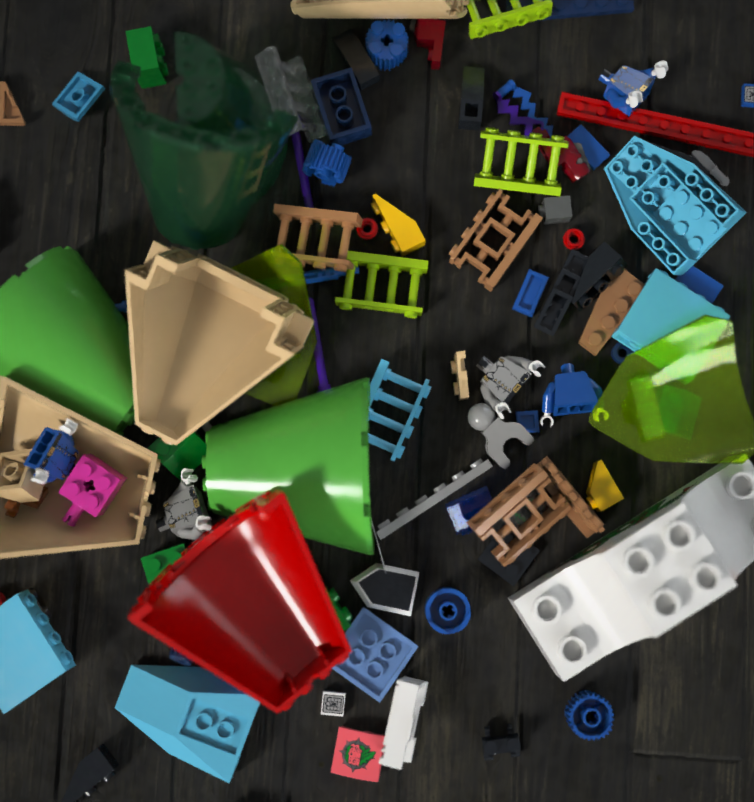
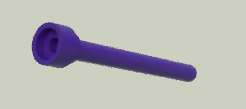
M290 115L284 118L285 127L291 132L304 204L305 207L314 208L309 179L302 171L305 159L299 133L302 126L301 116Z
M308 297L305 300L307 316L314 320L310 333L320 385L316 391L318 393L330 389L331 384H328L314 300Z

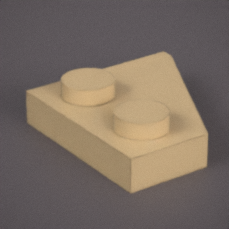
M457 351L453 358L454 361H450L451 373L456 374V382L453 383L454 395H458L459 401L468 400L469 398L468 377L464 358H466L465 351Z

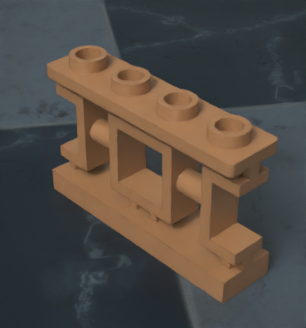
M501 189L496 194L494 192L491 193L486 201V204H488L484 211L479 210L473 219L475 221L473 227L466 228L461 236L463 241L459 246L455 244L448 254L451 256L449 263L455 264L457 268L460 269L464 262L467 261L483 273L479 277L478 282L484 284V287L492 292L543 219L537 213L535 215L532 214V211L529 209L523 217L514 213L505 206L510 196L503 194ZM500 201L501 203L497 210L505 215L503 220L499 223L490 217L486 224L483 223L497 202ZM528 220V225L515 243H512L511 241L515 237V233L507 227L512 221L522 227L525 221ZM490 226L507 237L498 252L480 241ZM474 235L477 236L472 244L480 249L478 255L474 258L465 252L460 259L459 255ZM503 254L505 257L491 277H486L491 270L482 263L487 255L498 261Z
M535 463L466 522L482 541L490 535L494 537L499 545L491 553L504 567L513 563L525 549L530 548L542 534L547 533L551 526L559 519L564 518L568 511L572 509V506L566 502V499L561 494L557 493L552 498L548 496L543 488L551 480L547 473ZM533 489H536L539 495L530 502L526 496ZM546 502L549 508L540 515L536 509ZM525 505L533 515L516 528L509 518ZM501 518L505 525L496 532L491 526ZM512 531L516 537L506 545L502 539Z

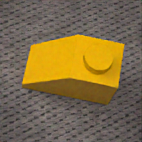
M598 460L594 462L586 490L588 496L586 501L592 510L595 509L597 512H601L623 500L624 497L603 461Z

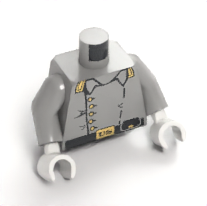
M484 356L476 366L486 374L480 381L482 384L480 390L485 403L497 412L500 419H504L501 412L507 410L511 413L508 403L532 375L530 371L535 376L540 377L541 374L536 369L538 367L545 368L541 361H531L516 356H501L494 364Z
M185 468L182 470V480L179 486L170 496L169 500L164 502L163 507L166 516L156 520V525L160 532L170 528L180 538L196 540L206 530L210 531L212 529L211 518L208 515L202 493L194 484L192 485V482L198 480L197 475H192L193 469Z

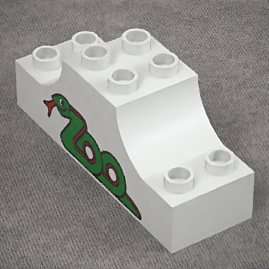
M746 454L727 458L508 597V600L555 675L565 682L602 657L623 646L649 637L656 638L737 586L735 582L737 576L754 561V466Z

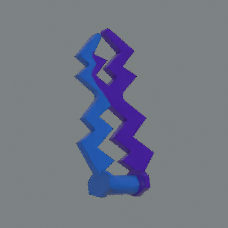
M512 79L508 80L499 90L493 92V98L497 101L498 114L510 113L509 125L523 124L525 126V136H529V133L532 132L533 125H540V128L542 130L545 129L551 138L553 126H546L548 118L535 117L536 103H529L530 92L517 87ZM511 90L514 91L512 98L523 97L521 110H529L528 116L517 117L519 105L508 106L510 99L502 100V97Z

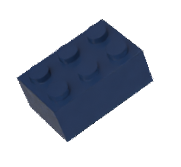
M352 67L311 80L312 91L330 146L333 143L344 145L372 136V127Z

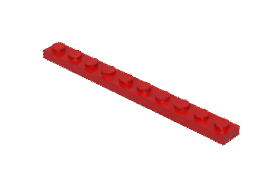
M561 92L556 113L558 116L754 157V133L640 108H637L629 117L618 108H612L607 101Z

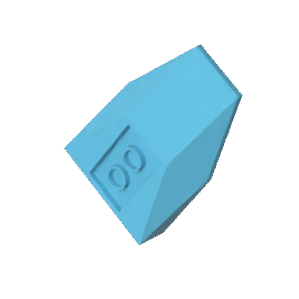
M633 136L604 168L630 229L673 275L682 276L747 213L694 163L636 136Z
M132 664L115 709L169 754L230 783L261 703L204 667Z

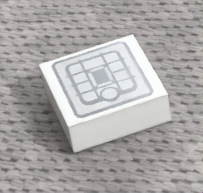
M323 690L321 715L343 717L346 693Z

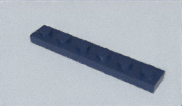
M510 0L505 1L506 12L513 10ZM519 0L522 7L534 4L532 0ZM552 0V15L543 20L631 13L634 10L633 0Z

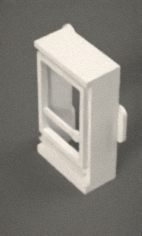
M407 676L396 680L398 685L395 687L383 742L385 746L382 748L384 755L380 757L378 763L400 770L402 769L403 762H412L416 744L414 735L420 707L424 705L428 688L427 681Z

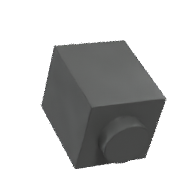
M570 195L543 199L541 205L538 206V213L543 217V225L567 223L571 220Z

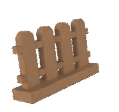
M548 456L536 464L547 473L551 480L544 487L549 495L553 497L559 493L572 506L567 516L586 538L597 532L602 533L605 530L602 520Z

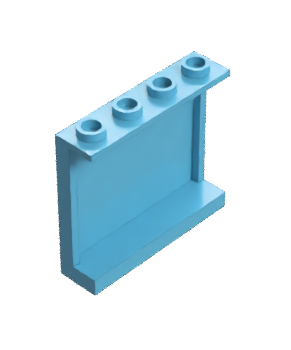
M656 268L647 277V282L611 337L683 384H687L694 379L730 315L725 313L721 307L714 306L708 302L704 296L688 289L684 283L677 282L671 278L667 272Z
M29 590L17 593L0 605V709L5 714L67 670L76 666L72 654L66 650L61 642L60 635L54 631L49 623L48 616L42 612L35 596Z

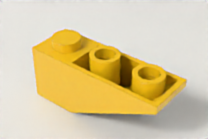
M374 194L373 203H371L372 209L376 215L380 214L383 220L381 226L386 234L390 233L393 239L390 242L396 253L399 252L403 257L425 246L426 240L416 221L377 194Z

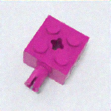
M83 454L58 492L73 503L62 518V521L65 523L69 521L67 524L74 527L84 511H87L94 517L104 515L127 477L93 454ZM91 481H94L93 486L95 489L92 488Z

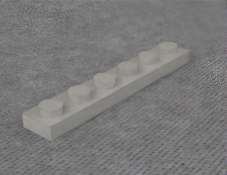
M479 459L470 465L472 470L466 474L462 470L452 477L453 482L446 486L445 483H442L433 489L435 494L427 498L424 495L415 501L417 506L411 510L406 507L396 514L398 518L390 522L387 519L378 525L379 531L376 533L380 540L493 467L490 461L487 459L483 462L482 459Z

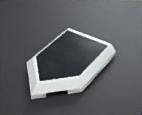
M375 563L350 580L367 607L411 616L419 572Z

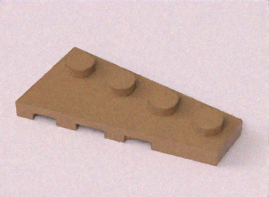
M624 270L620 276L615 277L609 283L607 289L600 292L578 344L596 356L609 340L614 330L621 324L645 284L627 270Z

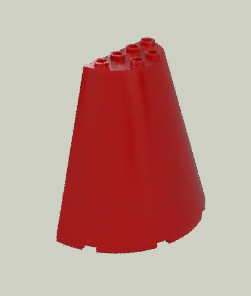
M280 489L258 495L235 509V513L230 515L227 520L221 519L212 526L210 531L204 532L181 552V558L175 560L172 565L169 563L138 597L139 603L135 604L128 614V619L133 624L277 714L282 710H288L294 704L297 697L301 694H307L312 689V682L315 679L326 678L331 673V669L338 663L345 662L352 652L288 500Z

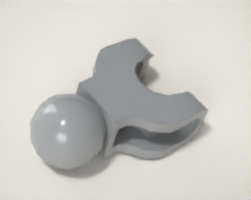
M475 404L468 412L469 424L475 430L481 431L486 439L485 449L487 455L503 469H507L510 465V460L503 452V445L506 440L516 438L525 445H531L534 442L532 435L520 423L503 422L499 417L495 416V411L488 404Z

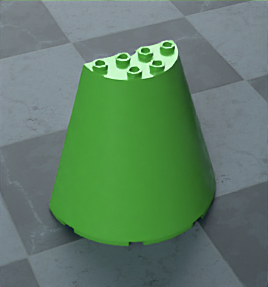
M70 246L52 248L25 265L28 270L26 272L23 271L19 278L13 275L0 288V376L7 377L123 436L124 429L128 425L132 426L135 423L129 324L75 249Z
M370 378L355 380L212 426L210 431H206L207 449L206 455L202 456V468L206 469V478H203V491H207L208 510L212 511L213 514L229 517L235 513V509L258 495L280 489L288 500L303 538L366 555H375L369 479L368 406L370 405Z

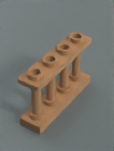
M274 204L273 213L279 217L281 225L276 251L266 250V255L272 259L273 263L284 264L286 261L292 262L293 265L305 267V264H310L317 269L334 267V270L340 272L354 269V264L346 259L351 231L354 227H362L363 219L358 213ZM292 220H299L302 223L296 254L284 252L289 224ZM313 222L322 225L317 256L305 255L309 229ZM333 225H341L343 228L338 259L326 257L330 230Z

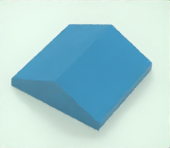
M77 72L52 105L70 119L79 122L105 90V87L84 74Z

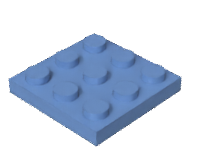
M363 606L352 622L351 627L345 632L352 652L345 662L338 663L332 669L380 703L419 646Z

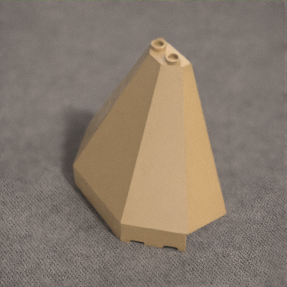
M153 240L144 264L125 269L135 425L141 427V430L147 434H155L161 437L162 441L167 444H179L304 347L303 345L314 320L303 315L304 311L297 305L288 303L289 299L285 295L201 254L194 256L187 250L174 246L169 248Z

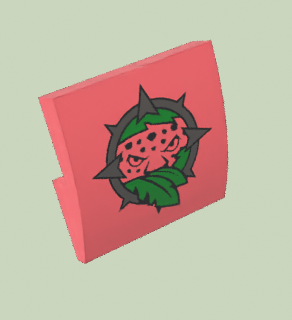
M344 726L339 727L331 773L365 781L379 782L381 764L378 763L380 757L384 754L382 748L385 746L383 745L385 735L370 731H359Z

